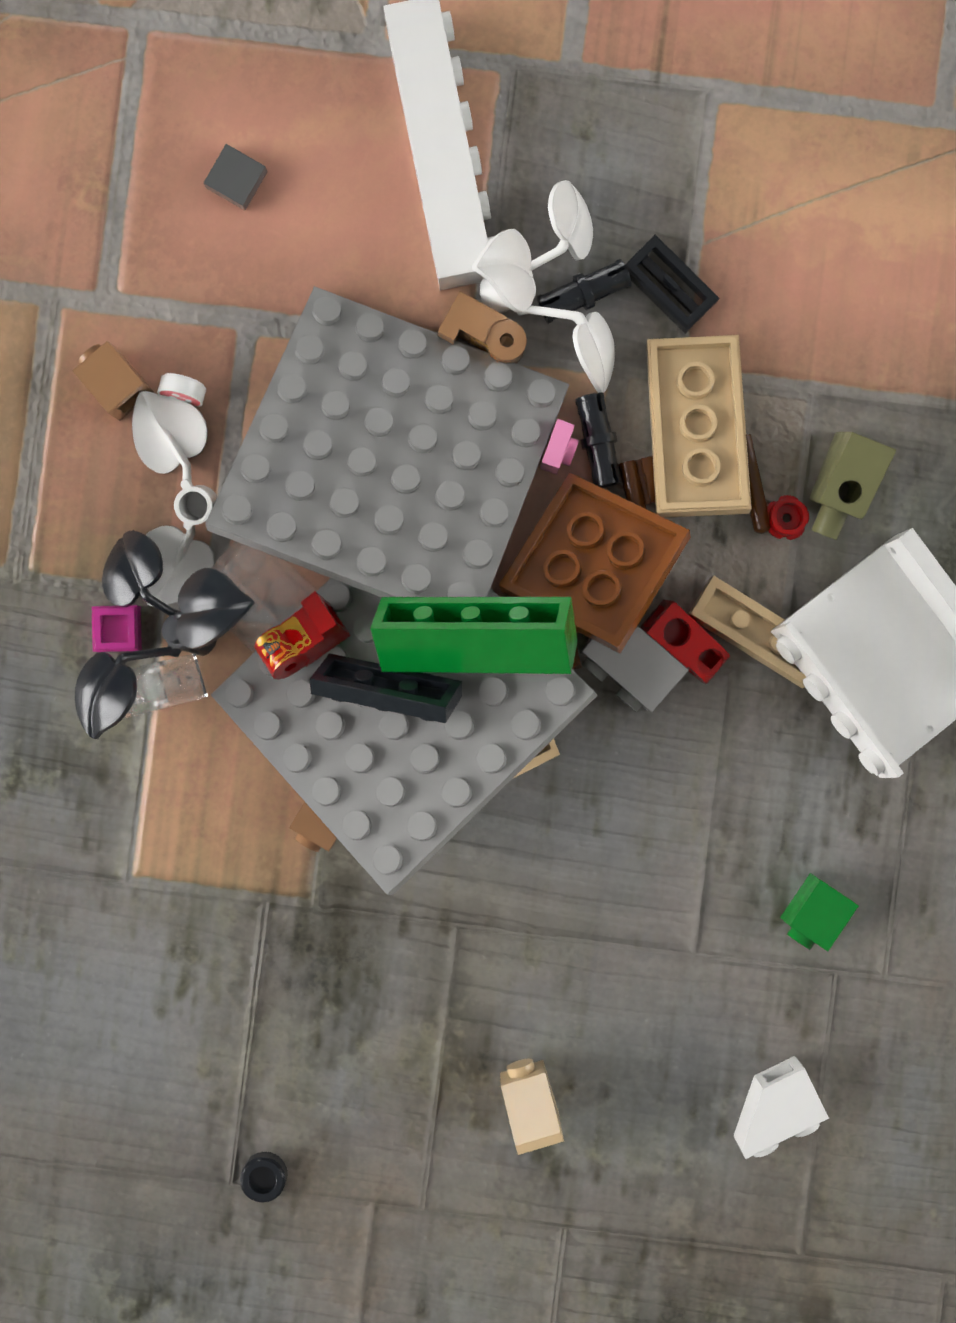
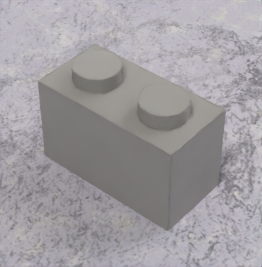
M639 626L634 630L621 654L591 638L579 651L586 657L581 665L601 682L606 677L610 678L621 688L616 693V696L635 712L641 707L646 711L653 712L689 671Z

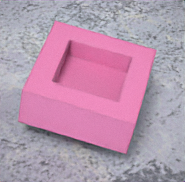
M557 419L540 469L557 475L561 463L570 466L579 440L571 438L574 424Z

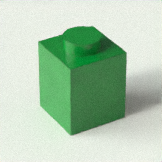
M810 873L780 918L791 927L787 935L809 950L816 943L828 952L859 905Z

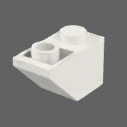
M795 1056L753 1077L734 1133V1138L745 1159L751 1156H766L778 1148V1143L794 1135L796 1137L807 1136L819 1128V1123L829 1119L805 1068Z

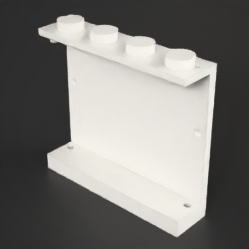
M913 528L890 538L771 630V633L777 638L776 648L787 662L795 664L800 672L806 676L803 679V684L807 691L816 700L823 701L833 715L831 716V722L836 730L845 738H850L861 752L859 759L862 765L871 774L878 775L879 778H898L904 774L899 765L956 720V585Z

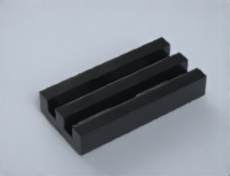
M656 235L625 264V268H622V270H628L631 281L685 334L720 299ZM652 251L704 301L700 306L648 256ZM639 264L691 314L689 317L637 267Z

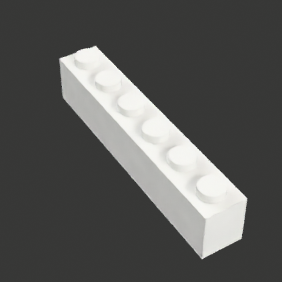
M408 0L384 5L386 27L439 289L441 291L480 283L484 277L473 270L472 266L484 247L494 236L487 237L484 220L491 219L487 192H478L475 180L476 175L482 174L479 151L477 146L469 147L466 131L473 130L468 101L460 102L457 86L464 85L459 56H450L448 42L455 40L450 11L441 12L439 0Z

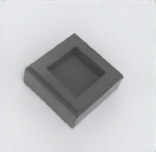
M225 144L203 184L208 190L246 210L268 171L266 166Z

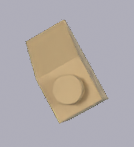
M528 1058L509 1064L507 1071L500 1073V1082L518 1155L564 1142L559 1111L544 1061L533 1062V1059Z

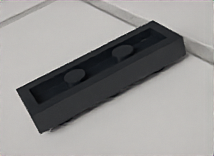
M329 653L311 676L310 690L312 695L331 698L338 702H349L372 707L379 711H391L414 716L425 721L446 723L462 697V681L422 672H382L379 663Z

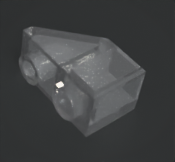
M190 654L133 667L132 669L137 680L136 698L131 709L122 720L208 697L197 656Z

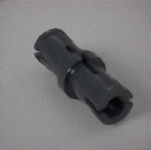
M619 259L615 263L586 276L582 272L574 275L572 282L543 295H538L537 302L541 307L570 311L584 307L585 310H589L595 307L596 301L622 289L630 288L632 286L631 278L627 269L622 270V268H625V264ZM544 316V319L548 324L553 322V320L558 319L555 317Z
M602 392L578 397L575 399V403L580 416L584 439L580 440L582 450L587 451L593 484L606 488L621 484L623 481L614 443L617 442L616 432H611L606 412L605 397Z

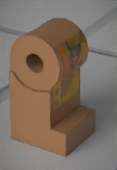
M461 291L456 296L438 330V337L454 345L455 341L461 338L489 353L490 357L495 361L505 364H517L523 357L527 344L526 333L517 322Z

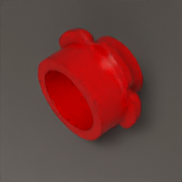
M784 495L779 497L777 502L772 501L768 504L767 509L771 525L768 532L777 539L786 537L788 540L799 538L804 533L810 516L807 507L798 498ZM784 514L790 516L789 522L783 521L782 517Z

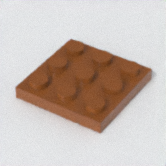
M569 472L498 586L501 592L510 597H571L576 631L621 654L690 540V530Z

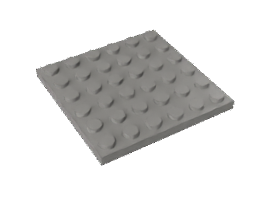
M314 286L205 523L207 531L379 597H487L569 384L516 363L505 364L497 362L487 352L455 341L453 345L438 337V333Z
M330 578L317 593L331 604L350 633V637L309 666H305L293 675L279 680L272 677L259 654L255 651L211 696L387 895L393 896L597 697V694L573 670L571 674L422 672L462 681V697L446 723L425 721L414 716L391 711H379L368 706L338 702L331 698L312 695L310 678L329 653L379 663L370 628L381 597ZM490 588V591H489L487 597H499V596Z

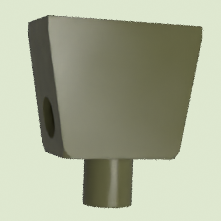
M836 432L809 500L822 505L811 530L837 540L847 516L862 520L895 455L896 449L854 432ZM846 482L848 493L843 499H840L838 495L839 487Z

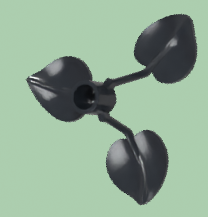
M134 530L124 533L123 537L116 542L103 569V591L112 604L128 607L134 604L141 595L144 601L167 614L169 617L163 623L162 635L168 643V647L125 652L119 654L116 660L108 653L99 652L87 661L76 682L75 707L82 727L91 738L97 740L105 731L117 725L126 716L135 701L137 680L133 669L125 665L127 662L168 655L177 658L181 651L205 656L213 650L217 639L235 626L255 604L254 600L240 590L227 575L216 569L203 568L193 573L181 587L178 595L180 610L170 607L154 597L148 590L149 587L153 586L160 579L163 573L161 552L150 537Z

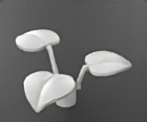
M564 180L557 182L553 186L548 200L551 225L556 235L561 239L556 248L531 261V253L526 240L517 230L507 229L498 233L487 243L473 264L472 269L484 277L480 284L482 303L497 312L512 310L517 312L519 316L534 314L573 320L577 324L573 331V342L579 362L596 391L604 393L609 385L615 362L614 340L605 319L598 312H590L585 317L583 313L577 311L531 305L536 294L532 270L562 255L567 249L575 260H582L588 255L592 246L593 226L588 207L571 182Z
M142 391L137 397L132 418L133 439L139 457L147 467L157 473H169L176 469L180 463L183 468V481L180 484L183 490L175 498L174 510L177 517L184 522L183 526L186 529V534L177 527L167 525L153 529L146 534L158 546L163 560V573L160 579L153 586L149 587L148 590L154 597L168 605L178 602L181 587L193 573L203 568H214L212 548L205 542L193 540L195 535V525L207 521L216 502L217 495L207 486H193L191 464L188 458L199 455L207 443L208 428L203 415L196 407L186 401L149 391Z

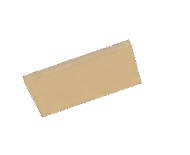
M739 335L647 339L646 351L656 514L664 518L750 514L752 508Z

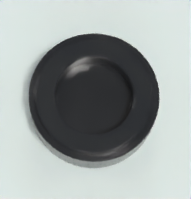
M259 1152L254 1154L246 1161L240 1175V1185L243 1192L248 1198L256 1202L264 1203L276 1199L285 1187L288 1176L287 1167L284 1161L274 1153Z

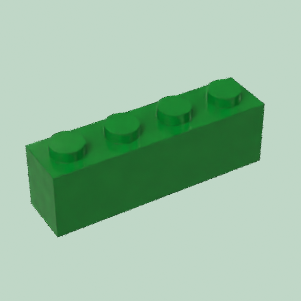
M381 597L370 628L382 672L571 674L578 642L571 597Z

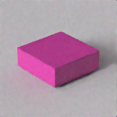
M92 606L93 652L142 650L141 606Z

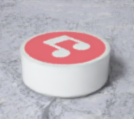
M167 373L161 376L157 393L186 401L194 407H200L203 405L206 387L193 378Z

